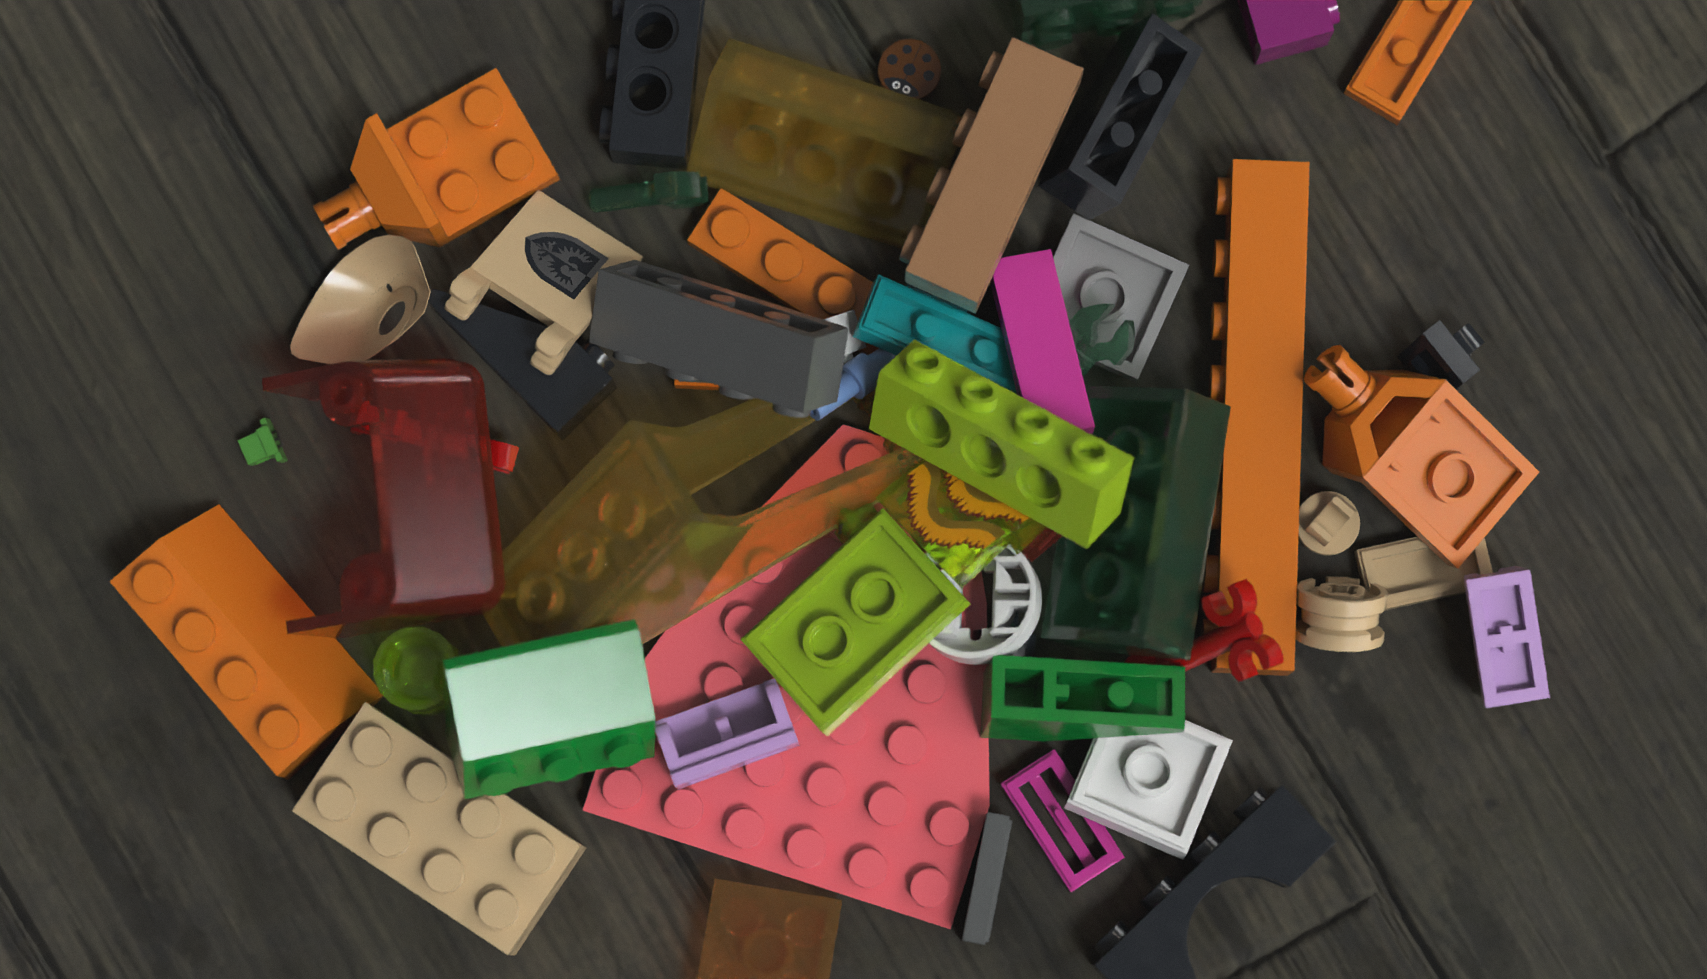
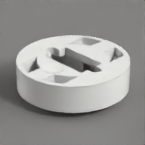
M999 537L983 550L981 548L975 549V546L969 549L968 544L965 543L959 546L955 545L950 549H947V546H933L926 555L939 569H942L941 572L962 595L964 573H973L975 562L983 561L984 572L993 573L991 628H982V635L979 640H971L970 628H961V613L929 644L943 656L959 663L971 665L989 664L992 656H1010L1016 652L1033 633L1039 620L1042 606L1040 582L1027 558L1014 544L1002 537ZM1005 569H1022L1027 583H1014ZM1016 613H1025L1018 628H1008L1013 622Z

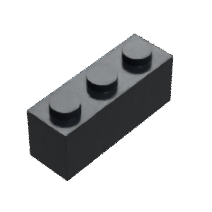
M1153 13L1123 31L1038 186L1088 220L1121 204L1203 48Z

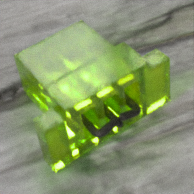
M871 502L854 511L846 507L841 509L834 533L842 545L878 512Z

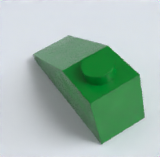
M996 655L992 656L991 661L983 672L980 738L1059 741L1183 733L1185 730L1184 666Z

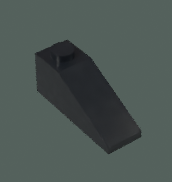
M434 288L431 290L428 300L430 307L562 441L617 389L613 378L608 374L615 364L597 345L589 343V338L581 346L575 341L554 373L547 375L530 364L532 355L537 351L535 348L537 338L547 326L478 304L467 320H461L444 309L446 301L451 297V294Z

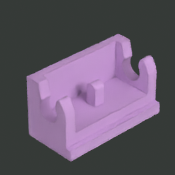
M1512 566L1500 568L1495 573L1465 575L1464 584L1483 707L1491 708L1550 698L1530 569Z
M775 678L655 722V731L674 786L678 790L800 746Z

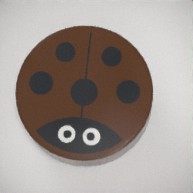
M916 39L899 40L891 44L880 58L878 65L880 86L891 100L899 104L916 105L928 100L935 93L940 83L941 64L939 57L933 48L923 41Z

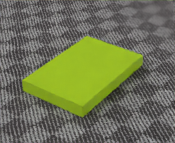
M882 508L740 640L821 732L829 736L971 603L890 514Z

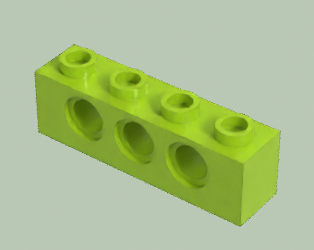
M915 339L879 371L869 429L1086 549L1120 515L1134 457Z

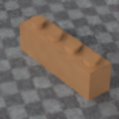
M1013 37L1004 55L993 51L979 82V87L988 90L978 113L967 108L953 138L952 144L962 149L952 170L940 167L928 192L926 202L935 206L925 229L914 224L901 251L899 260L908 264L905 273L906 283L976 314L1079 88L1084 68Z

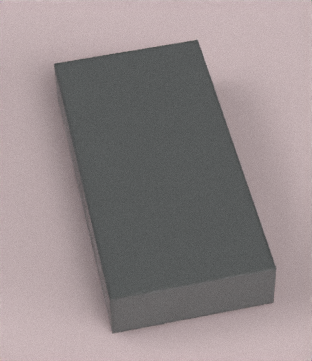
M991 812L986 813L961 941L985 945V942H989L1012 820H1009L1010 816Z

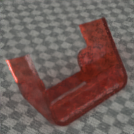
M449 358L346 361L262 378L263 391L314 401L321 400L322 408L327 417L338 425L347 427L369 425L382 552L361 555L355 558L345 568L340 581L342 612L286 621L287 634L346 638L481 615L491 611L499 603L505 588L502 545L485 387L480 373L474 366L467 362Z

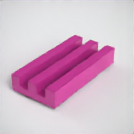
M1054 749L1000 785L1071 893L1125 857L1104 825L1082 816L1106 855L1095 860L1040 775L1050 768L1067 795H1070L1075 780ZM1027 782L1030 783L1084 869L1074 874L1020 791V786Z

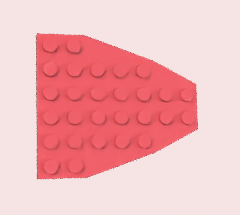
M843 424L742 526L645 657L656 721L773 679L774 677L740 639L882 508L890 514L925 554L935 546L936 542L933 545L930 544V541L922 542L924 537L919 536L920 532L918 533V530L913 531L914 527L910 528L913 518L907 519L910 513H906L910 508L907 506L909 500L906 501L908 497L906 495L911 490V488L907 487L910 482L906 483L911 476L906 475L926 462V460L882 436ZM939 468L941 479L936 500L939 512L949 520L974 521L972 514L967 516L966 512L958 513L960 508H952L956 503L946 498L948 486H944L949 478H944L943 476L946 472L942 473L943 470ZM855 516L857 517L855 519L856 522L853 523L855 525L853 528L838 534L840 524ZM980 561L975 562L973 573H964L963 596L971 605L962 612L961 628H970L971 640L973 630L987 628V602ZM928 643L829 736L821 732L777 682L800 746L678 790L674 786L655 731V757L641 760L629 767H609L595 771L583 811L951 929L983 829L986 813L990 806L989 738H980L983 672L987 664L971 665L953 661L940 654Z

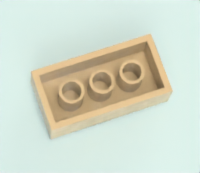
M366 702L292 810V812L507 955L517 954L586 850L585 846L507 794L499 796L483 795L464 799L451 757Z

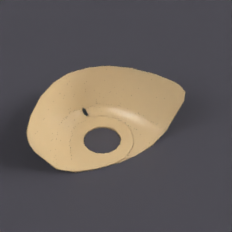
M387 234L378 236L361 244L342 258L328 274L305 311L290 345L291 354L298 359L335 366L360 364L401 337L425 313L431 293L412 241L398 235ZM387 284L392 287V292L388 291ZM398 302H404L405 312L398 325L388 334L380 335V323L387 311Z

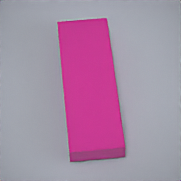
M1051 249L1001 258L990 284L1017 395L1092 434L1095 424Z

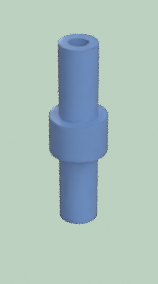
M878 348L869 355L860 353L843 365L838 401L812 410L810 416L814 420L819 421L852 397L862 399L876 389L879 371L896 355Z

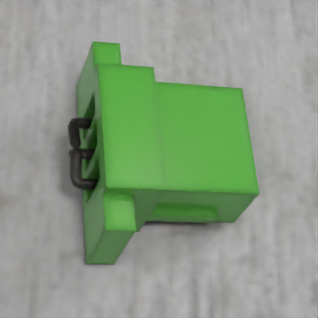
M263 418L259 420L262 427L256 429L257 432L238 440L246 462L250 466L261 464L271 458H276V461L280 463L288 461L282 448L283 442L279 432L274 429L271 419Z

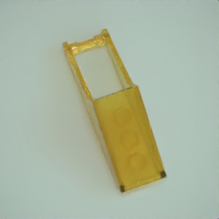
M876 389L862 399L851 398L860 410L867 412L870 419ZM758 398L683 427H668L630 420L476 578L468 589L501 647L636 619L643 645L839 527L840 524L861 514L906 487L910 483L906 482L911 477L906 475L926 462V460L883 437L885 440L883 447L888 453L887 455L748 513L727 517L702 513L691 495L816 420L810 415L807 417H789L778 414L772 410L773 403Z

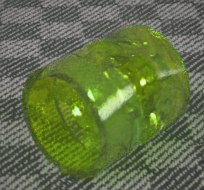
M405 627L391 633L380 644L373 660V677L379 692L391 704L417 716H433L445 711L442 660L462 655L449 640L438 632L425 627Z

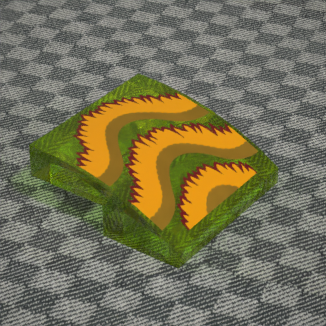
M922 460L876 497L882 507L961 589L1007 546L1018 555L1047 528L1043 524L926 460Z

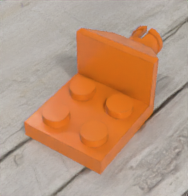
M495 68L388 129L385 128L377 113L367 118L350 168L356 182L350 184L349 188L328 200L320 201L313 205V208L320 221L325 225V230L338 250L345 247L346 243L380 226H383L388 234L403 236L413 242L440 248L529 198L537 190L541 191L559 181L560 178L499 71Z
M1341 345L1328 348L1316 358L1326 370L1321 372L1315 366L1310 365L1304 376V382L1312 390L1317 391L1332 406V411L1326 416L1324 421L1322 465L1332 474L1362 483L1446 565L1458 569L1537 476L1539 471L1447 380L1407 370L1364 371Z

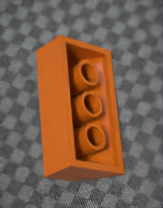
M219 504L159 538L109 581L276 776L289 780L349 727L365 702L374 706L385 696L375 682Z

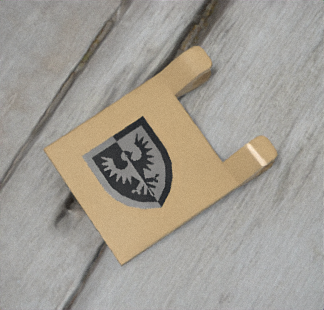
M537 190L473 265L460 273L451 283L449 291L451 297L446 301L444 309L461 320H467L488 289L493 290L549 326L537 338L535 345L537 351L532 355L530 364L544 374L552 375L575 341L592 322L599 269L632 260L641 261L643 256L540 190Z

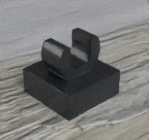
M1439 320L1397 357L1409 371L1445 379L1458 390L1480 371L1479 367L1470 358V355L1485 342L1469 323L1452 335Z

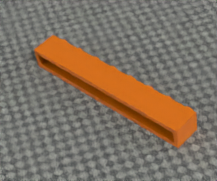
M1233 159L1228 169L1227 177H1217L1215 189V215H1226L1225 240L1215 239L1213 250V277L1224 278L1223 302H1213L1211 312V340H1222L1221 365H1211L1209 374V403H1220L1219 428L1208 429L1207 466H1218L1217 491L1206 492L1205 529L1216 530L1215 555H1204L1202 584L1203 593L1222 591L1226 597L1227 604L1232 609L1233 600L1229 595L1227 586L1247 579L1253 585L1257 594V607L1254 614L1262 621L1263 634L1272 637L1280 645L1284 663L1263 670L1259 658L1252 652L1253 663L1257 668L1258 675L1288 676L1295 671L1310 162ZM1203 618L1201 636L1220 626L1212 623L1209 619ZM1229 652L1212 659L1211 673H1231L1228 665Z

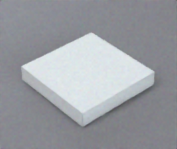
M1185 720V730L1183 733L1093 738L1064 808L1183 860L1190 848L1233 740Z

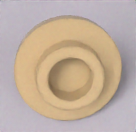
M1331 491L1319 492L1306 499L1299 508L1298 537L1307 549L1316 554L1331 556L1342 553L1354 543L1359 534V513L1355 505L1342 494Z

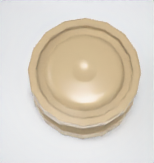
M1326 576V583L1316 587L1315 579L1313 578L1300 581L1297 585V604L1302 608V620L1296 623L1295 639L1310 647L1337 652L1367 651L1380 647L1384 642L1385 633L1377 625L1379 623V614L1383 613L1387 607L1388 592L1384 587L1376 583L1370 584V591L1365 590L1364 587L1360 586V579Z

